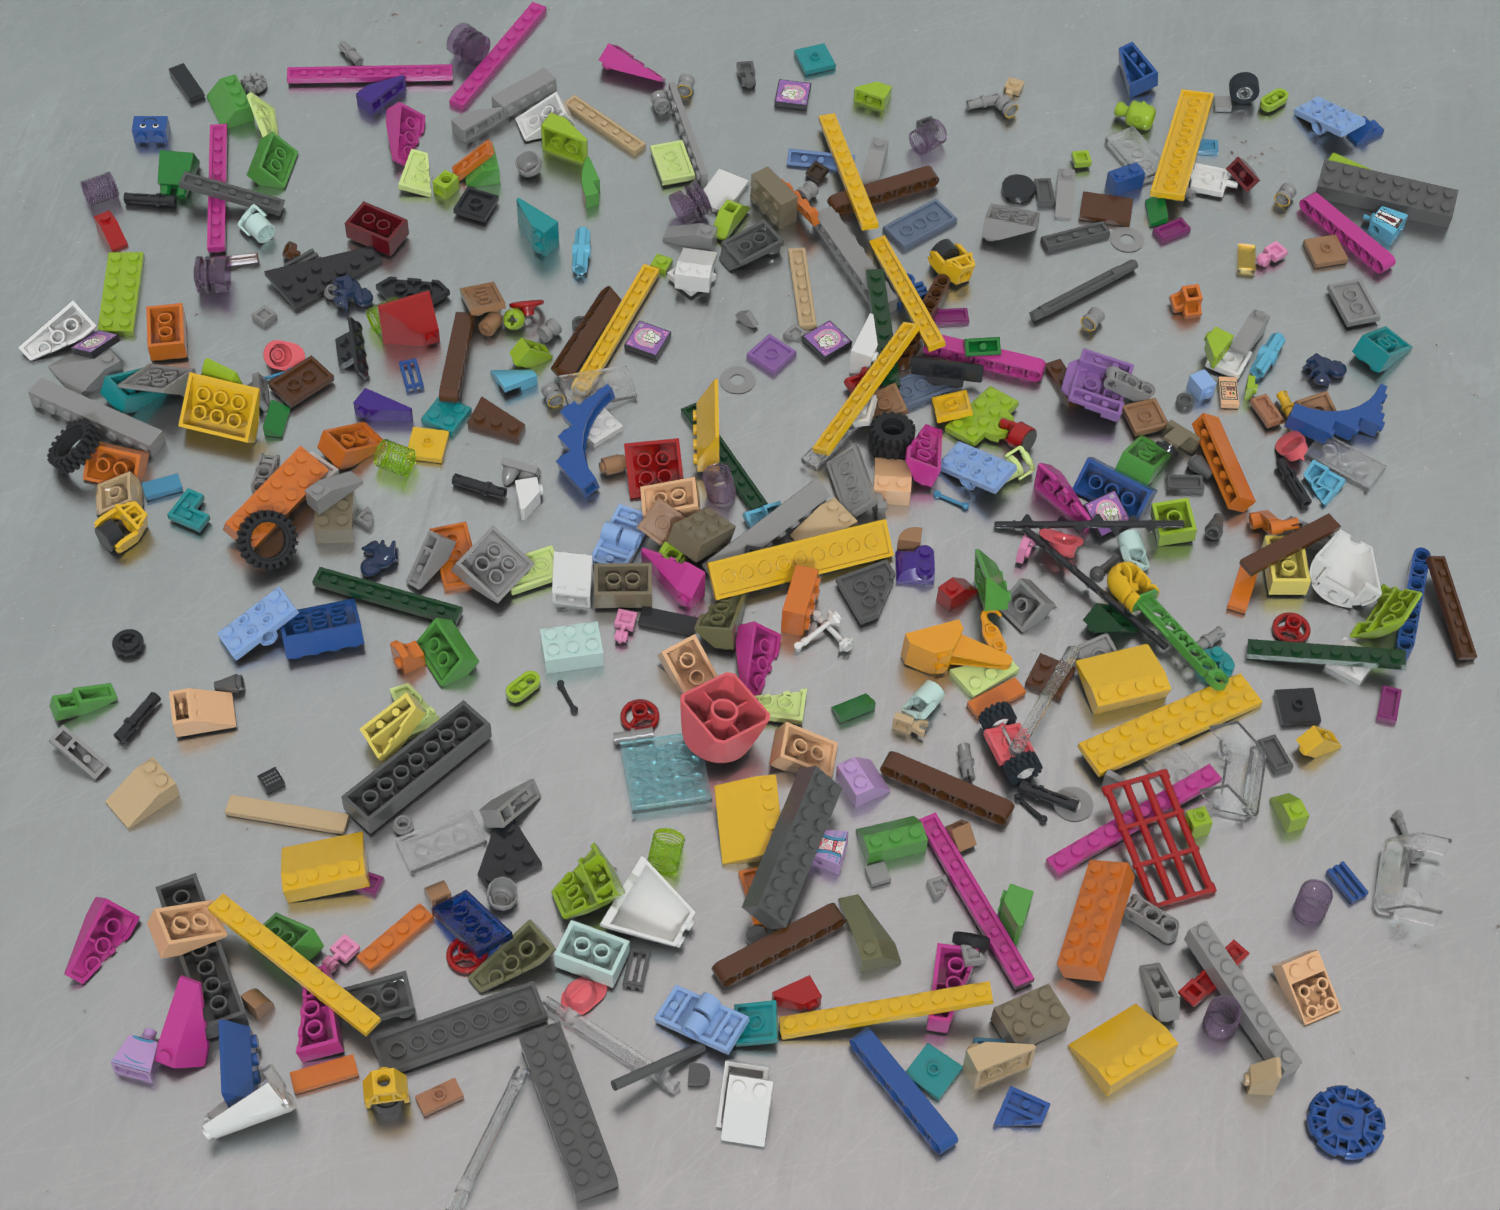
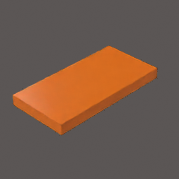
M467 522L430 528V531L444 535L456 542L448 561L439 569L444 591L470 587L451 571L456 562L473 546Z

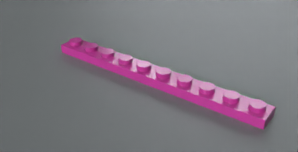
M532 2L449 99V105L464 110L544 16L547 12L545 6Z
M452 64L287 67V83L380 82L400 75L405 76V81H453Z
M227 124L210 125L209 178L227 183ZM208 196L207 250L208 252L226 251V201Z
M1209 763L1172 786L1181 806L1220 783L1222 778ZM1166 790L1156 794L1163 814L1171 812L1173 808ZM1149 799L1139 804L1144 819L1155 817ZM1132 809L1122 814L1126 825L1137 822ZM1111 820L1046 858V863L1055 875L1060 877L1123 840L1121 833L1117 830L1116 820ZM1138 827L1128 831L1131 835L1136 831L1140 830V828Z
M935 812L918 819L922 822L929 845L982 935L990 938L989 947L1014 989L1017 990L1033 983L1035 978L937 813Z

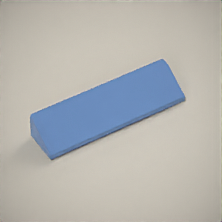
M788 149L787 166L810 168L817 161L829 168V170L838 171L831 153Z

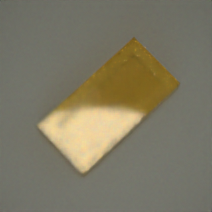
M1238 244L1237 273L1254 275L1256 245Z

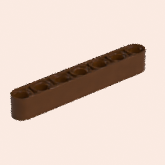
M928 165L865 184L864 188L871 205L875 206L933 188L939 183V177L933 168ZM846 190L831 195L827 200L829 207L832 206L840 216L854 212Z
M944 274L935 277L923 300L933 321L949 295L950 278ZM919 333L915 335L898 359V369L907 370L911 367L913 356H917L923 344Z
M611 286L605 287L598 294L551 366L552 372L561 382L565 383L572 378L620 304L621 298Z
M468 312L455 313L439 389V402H459L475 321V315H471Z
M890 751L880 767L881 773L891 779L999 825L1007 824L1015 808V805L1006 798L894 751Z
M835 903L827 904L787 925L786 928H781L719 960L711 969L722 987H728L839 929L845 924L846 919Z

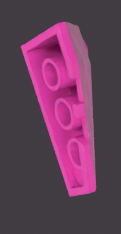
M608 43L599 58L602 66L607 70L614 69L660 82H665L666 80L651 68L644 67L643 62L635 59L632 54L616 44Z
M401 102L387 109L386 128L392 160L405 167L411 149L418 145V139L424 132L426 115Z
M928 424L924 425L917 437L907 447L905 461L916 482L932 487L941 471L942 430Z
M1039 463L1034 488L1071 520L1091 521V517L1062 472L1050 464Z
M644 547L641 549V561L643 563H652V574L680 605L692 610L705 595V572L684 561L681 564L676 562V558L670 557L667 559L659 552Z
M755 621L738 625L735 644L739 679L754 696L761 694L766 683L765 677L772 669L773 659L778 656L781 634Z
M95 897L83 921L64 975L84 984L101 966V963L109 955H112L123 941H126L131 936L140 916L107 898Z
M183 975L179 977L158 1042L155 1061L172 1068L204 1067L206 1065L210 1044L209 1039H206L205 1029L207 1028V1022L203 1017L204 999L201 982Z

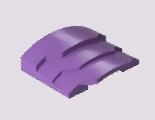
M1083 348L1080 359L1068 364L1061 391L1068 397V401L1101 413L1100 417L1118 422L1124 405V397L1104 387L1103 383L1107 377L1105 372L1108 367L1115 366L1132 374L1134 364Z

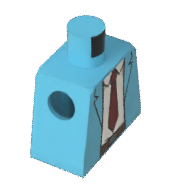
M1382 206L1377 213L1367 210L1363 219L1370 222L1368 232L1390 246L1404 228L1408 215Z

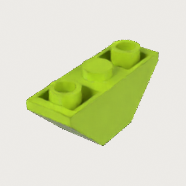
M727 199L719 209L713 225L717 227V238L723 241L728 239L750 210V207L735 200Z

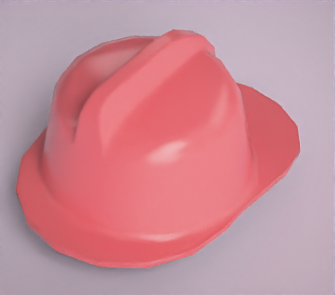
M273 340L265 346L263 358L269 367L286 371L288 368L294 367L305 360V353L295 343Z
M1291 431L1278 439L1275 449L1288 461L1293 462L1298 459L1305 460L1304 455L1308 451V446L1305 441L1306 438L1300 432Z
M1044 528L1039 531V534L1049 541V545L1065 558H1073L1077 547L1084 543L1083 539L1078 536L1065 534L1053 529Z
M581 976L569 983L562 993V1008L570 1015H584L605 997L607 986Z

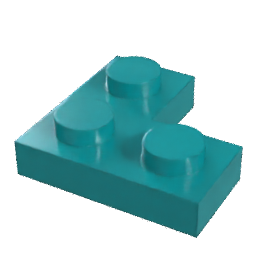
M187 488L167 514L168 519L201 532L210 521L209 514L197 510L205 500L204 495Z

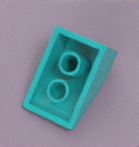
M518 197L516 199L518 224L532 249L547 257L559 246L558 221Z
M1387 326L1363 334L1352 352L1359 360L1366 362L1370 369L1380 373L1391 367L1413 347Z
M140 369L105 376L100 394L117 411L124 414L137 412L166 393L118 388L119 383Z

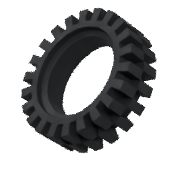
M79 418L77 422L75 420L72 421L71 425L68 424L65 431L63 429L60 431V436L57 435L55 437L56 442L51 443L53 447L48 450L50 453L47 454V460L62 474L73 473L75 469L79 470L80 465L84 466L86 460L92 458L90 455L92 453L95 454L97 451L95 448L99 447L100 443L98 442L102 439L100 437L102 436L101 430L85 418ZM77 441H79V443L75 446V448H74L72 451H70V449L74 446V444H75Z
M260 510L251 513V516L246 517L244 523L239 525L241 527L240 531L237 530L236 533L238 535L236 543L239 545L237 549L241 552L240 556L248 564L260 569L273 570L274 568H281V565H286L287 561L293 558L292 554L297 551L295 546L298 545V541H296L298 533L295 532V525L291 524L292 521L286 518V515L276 511ZM265 522L276 524L281 529L284 538L281 550L276 555L268 558L256 554L251 546L253 530Z

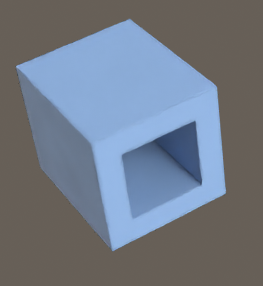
M1203 369L1189 376L1187 388L1198 401L1209 399L1214 395L1217 383Z

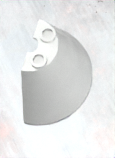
M1340 529L1318 552L1311 563L1309 575L1312 580V586L1323 599L1334 605L1352 608L1353 605H1368L1382 595L1373 547L1362 541L1353 542L1351 535Z
M641 856L623 884L625 893L612 902L599 926L679 948L685 939L682 936L684 930L689 931L695 922L692 919L695 911L659 872Z
M269 1064L260 1071L261 1083L258 1084L257 1090L229 1108L224 1100L205 1115L202 1132L208 1140L212 1138L217 1139L289 1113L296 1108L292 1095L286 1090L284 1081L272 1064Z

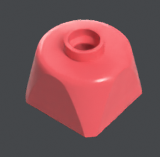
M725 672L681 694L680 710L683 740L695 755L706 761L729 763L741 758L757 740L770 719V713L737 675L731 672Z

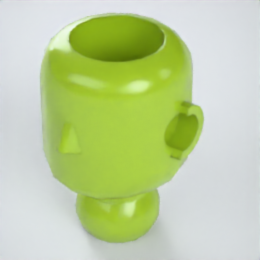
M1134 100L1130 106L1120 101L1116 104L1114 115L1125 117V122L1130 127L1147 131L1154 122L1156 108L1145 101Z

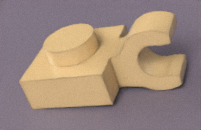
M1009 77L1003 92L1011 99L1014 95L1019 96L1025 81Z
M896 712L893 717L892 729L910 735L911 732H914L918 736H924L925 730L920 729V727L928 728L929 722L922 719L914 721L915 718L910 717L908 714Z

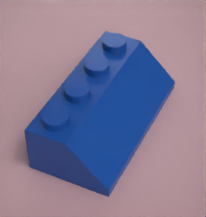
M1094 457L1087 458L1072 488L1074 492L1091 501L1115 490L1128 516H1135L1137 520H1140L1150 507L1158 491Z
M222 1019L218 1020L221 1094L229 1108L257 1090L258 1084L261 1083L260 1072L257 1070V1066L260 1065V1058L258 1052H256V1048L259 1047V1039L257 1034H253L249 1026Z

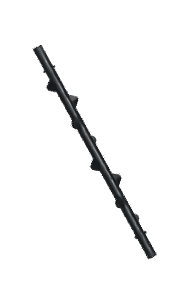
M1026 514L1021 521H995L994 527L995 529L1013 530L1024 529L1027 526L1030 529L1039 528V530L1044 528H1074L1078 533H1081L1085 528H1110L1113 534L1117 535L1121 528H1146L1149 533H1152L1156 528H1184V520H1137L1135 516H1131L1126 521H1104L1100 514H1096L1092 521H1067L1064 516H1060L1057 521H1033L1029 514Z
M1028 526L1024 528L1023 533L1033 540L1037 546L1039 545L1082 581L1087 588H1090L1132 623L1140 633L1147 636V639H1151L1164 651L1168 648L1169 644L1155 634V631L1148 628L1129 609L1124 608L1081 572L1075 564L1073 565L1044 541L1043 537L1038 536Z

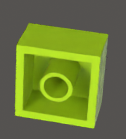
M1189 497L1151 504V520H1184V528H1156L1154 532L1158 546L1195 541L1197 528Z

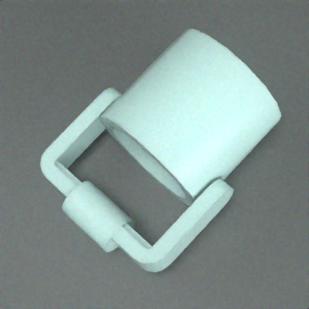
M255 204L251 205L238 221V226L248 236L252 235L259 243L270 241L276 231L275 227L265 218L267 214Z
M1131 529L1120 533L1117 536V542L1124 562H1131L1142 571L1150 568L1140 532Z
M926 680L904 704L901 711L915 719H926L944 699V691L934 681ZM914 706L918 711L910 709Z

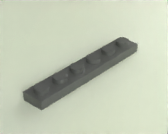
M185 171L179 182V188L249 208L255 204L264 212L280 216L285 204L284 199Z

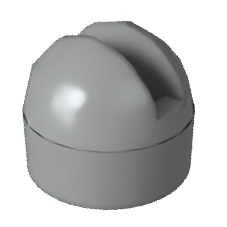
M333 284L328 285L324 290V296L329 300H333L337 297L333 293L338 287Z

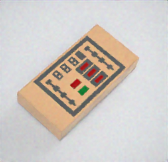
M1218 377L1220 408L1238 409L1237 378Z

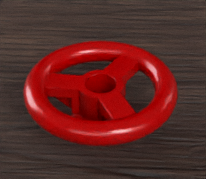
M544 300L512 302L509 304V307L520 308L524 316L535 315L534 309L539 305H543Z
M1282 613L1274 619L1272 624L1273 632L1280 641L1303 643L1309 638L1311 633L1308 621L1297 613ZM1287 618L1285 625L1278 627L1279 622ZM1301 624H1303L1305 628L1304 635L1299 630ZM1288 632L1289 634H1293L1294 636H1296L1298 639L1287 638L1283 636L1281 633Z
M636 699L628 702L620 713L621 722L629 731L631 728H635V730L649 727L654 728L660 718L656 705L645 699ZM632 707L633 719L629 723L626 719V713ZM647 707L653 711V714L648 713ZM644 720L652 721L645 727H635Z
M472 935L456 938L450 943L446 951V959L449 966L456 972L463 974L473 973L488 958L486 944L480 938ZM473 943H476L481 948V959L475 955ZM458 945V954L452 956L454 948ZM462 960H470L476 965L461 967L456 963Z

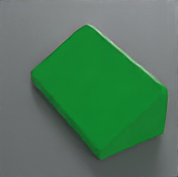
M1151 197L1146 199L1145 204L1149 226L1166 224L1168 212L1165 198Z
M1000 337L969 338L963 340L965 357L1001 355Z
M275 400L270 401L263 424L264 436L283 437L291 410L290 407Z
M865 693L832 706L831 709L839 723H843L875 710L876 702Z

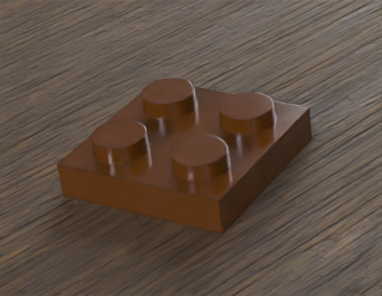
M1040 653L1025 682V686L1061 701L1075 673L1076 667Z

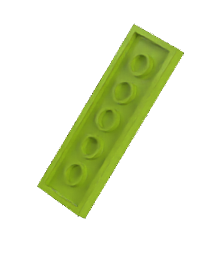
M108 252L97 330L118 334L119 336L135 335L145 258L144 252Z

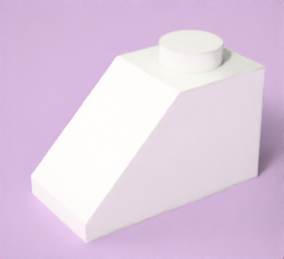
M537 477L515 480L516 495L522 521L526 520L541 503L540 495H543L542 484H538Z

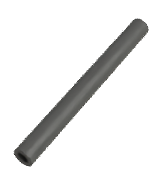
M700 1042L695 1043L612 1080L611 1086L613 1090L617 1091L706 1051V1046Z

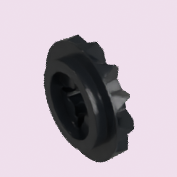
M133 629L120 631L112 640L113 650L118 655H124L125 657L131 654L135 656V653L141 651V647L144 645L142 634ZM124 642H132V645L125 646Z

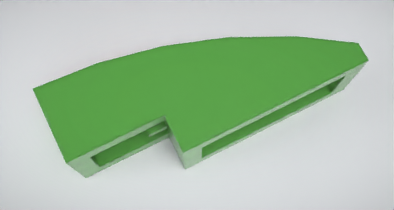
M587 157L582 169V195L586 208L599 205L600 179L590 157Z
M111 683L73 688L72 693L53 695L49 706L55 721L80 716L116 701L117 695Z

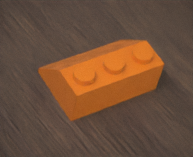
M98 442L100 445L95 448L97 451L95 454L92 453L90 455L92 457L90 460H86L83 473L84 480L102 483L131 471L141 483L147 471L149 453Z

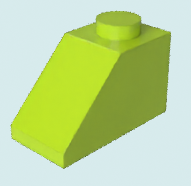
M877 81L857 86L854 89L853 101L884 111L891 99L892 86Z
M1216 326L1211 332L1208 331L1204 337V341H1206L1204 350L1213 369L1229 351L1234 335Z
M522 337L509 352L516 366L528 369L553 358L546 345Z
M1290 793L1270 798V802L1286 833L1305 828L1310 815L1300 798Z

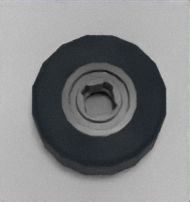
M1241 72L1234 75L1229 82L1231 99L1239 104H1247L1254 101L1260 92L1258 78L1250 72Z

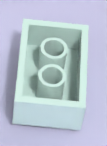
M598 621L540 629L546 674L604 666Z
M571 920L554 953L555 967L613 988L629 956L630 941Z

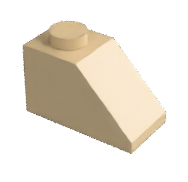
M1280 1057L1271 1058L1249 1066L1247 1073L1243 1075V1085L1247 1086V1094L1274 1095L1282 1078Z

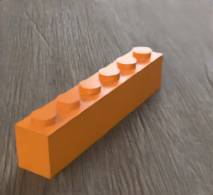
M1202 413L1192 423L1196 435L1201 438L1200 445L1228 509L1244 513L1256 500L1219 417Z

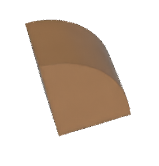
M911 527L901 532L898 537L897 551L916 550L921 543L922 528Z
M959 820L945 826L959 852L977 845L970 822Z
M444 880L424 888L426 897L433 910L452 903L451 892Z
M254 988L241 995L244 1008L258 1021L274 1007V1003L259 989Z

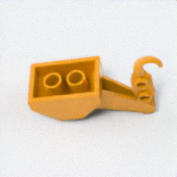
M983 610L981 612L982 636L986 644L962 635L964 628L959 619L905 633L901 651L904 664L929 675L944 673L949 669L950 665L1008 670L1012 664V657L1006 653L1007 645L999 628L990 622L987 617L989 613H995L1001 617V612L999 610Z

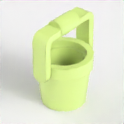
M1017 446L1004 455L1005 460L1016 464L1018 469L1007 482L1015 478L1021 480L1035 471L1032 458L1022 446ZM1017 450L1020 451L1022 458L1030 468L1026 473H1024L1016 457L1011 455Z

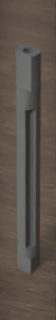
M1129 260L1029 312L1031 320L1037 321L1123 277V275L1138 268L1137 261Z

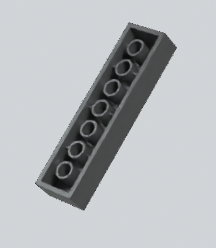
M1324 159L1316 188V193L1327 201L1377 212L1380 207L1384 206L1407 214L1408 220L1447 229L1453 217L1459 191Z
M461 701L342 795L344 810L371 834L491 738V724L466 701Z
M817 766L799 768L741 907L769 930L787 927L842 791V787Z
M196 873L155 887L162 908L206 901ZM220 940L180 955L179 958L185 976L202 984L204 1008L202 1009L204 1020L207 1022V1028L205 1029L207 1039L219 1036L218 1020L223 1019L246 1026L249 1025Z
M560 1021L519 1035L521 1049L576 1202L619 1187L617 1175Z

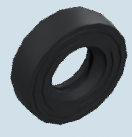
M956 931L953 933L952 943L970 945L972 948L988 949L990 938L974 933Z

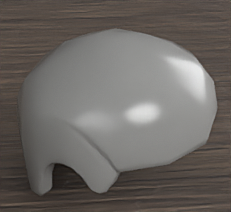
M526 151L517 157L515 166L523 177L529 178L541 171L542 161L536 152Z
M503 876L495 878L490 882L487 889L488 904L495 910L504 911L511 909L518 898L517 884L511 878Z

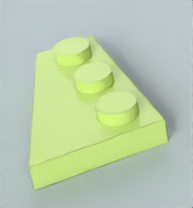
M248 93L246 96L262 137H265L272 131L279 136L275 108L254 93Z
M411 149L398 184V189L431 198L428 153Z
M1013 661L1008 670L961 666L949 670L951 677L971 699L993 689L1019 673V667Z
M409 683L390 688L393 701L395 702L407 692L418 700L426 713L410 735L409 739H412L429 728L440 717Z
M807 688L800 689L799 692L790 693V691H784L779 695L763 694L755 696L770 713L769 721L802 725Z

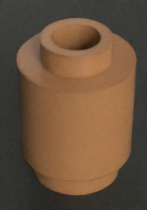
M488 312L478 325L480 332L485 336H492L501 326L503 317L499 312Z
M616 454L601 458L599 463L600 472L604 473L605 476L623 472L626 469L625 456Z

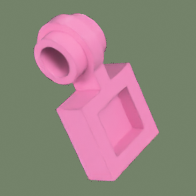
M1275 241L1266 246L1263 253L1257 256V264L1266 267L1271 260L1275 263L1286 257L1288 250Z
M1026 534L1022 538L1015 561L1023 564L1025 557L1029 558L1032 547L1036 545Z
M618 609L614 622V628L617 629L614 641H618L619 644L627 642L628 631L633 632L637 612Z
M344 934L330 947V952L333 956H326L321 965H326L331 973L335 972L340 964L338 960L340 959L346 964L360 951V945Z

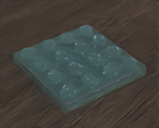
M682 733L620 742L632 814L712 803L705 760L695 755L687 747Z

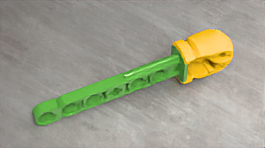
M1122 562L1113 566L1107 576V585L1115 598L1121 604H1125V608L1129 609L1131 613L1140 610L1189 664L1205 678L1204 680L1213 689L1218 691L1224 690L1229 682L1228 676L1221 668L1217 667L1208 654L1156 600L1160 592L1159 588L1155 584H1151L1149 577L1137 565L1131 562ZM1154 612L1160 614L1161 617L1156 616ZM1166 625L1172 627L1174 630L1168 629ZM1190 652H1194V653H1196L1198 656H1194V655H1192ZM1202 665L1209 667L1211 670L1205 669ZM1215 679H1219V680H1221L1223 683H1219V682H1217Z

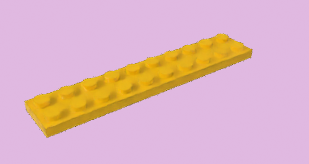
M1181 89L1151 187L1150 197L1184 201L1213 103L1214 93Z
M881 519L707 562L706 564L714 599L719 600L791 582L796 565L818 569L819 575L894 556L887 521L886 519Z
M1239 673L1229 678L1226 688L1222 691L1215 690L1209 686L1082 741L1078 744L1077 748L1097 776L1102 777L1108 769L1115 771L1256 709L1262 705L1263 701L1243 675Z

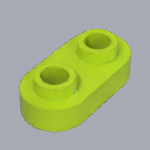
M1281 88L1271 91L1261 98L1260 108L1266 112L1274 111L1287 102L1288 92Z
M526 671L506 687L507 699L510 702L518 703L537 690L540 686L539 674L535 671Z

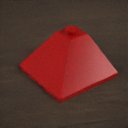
M429 290L378 305L383 344L425 346L440 341L439 328Z
M679 438L624 443L630 499L641 498L640 487L684 479Z

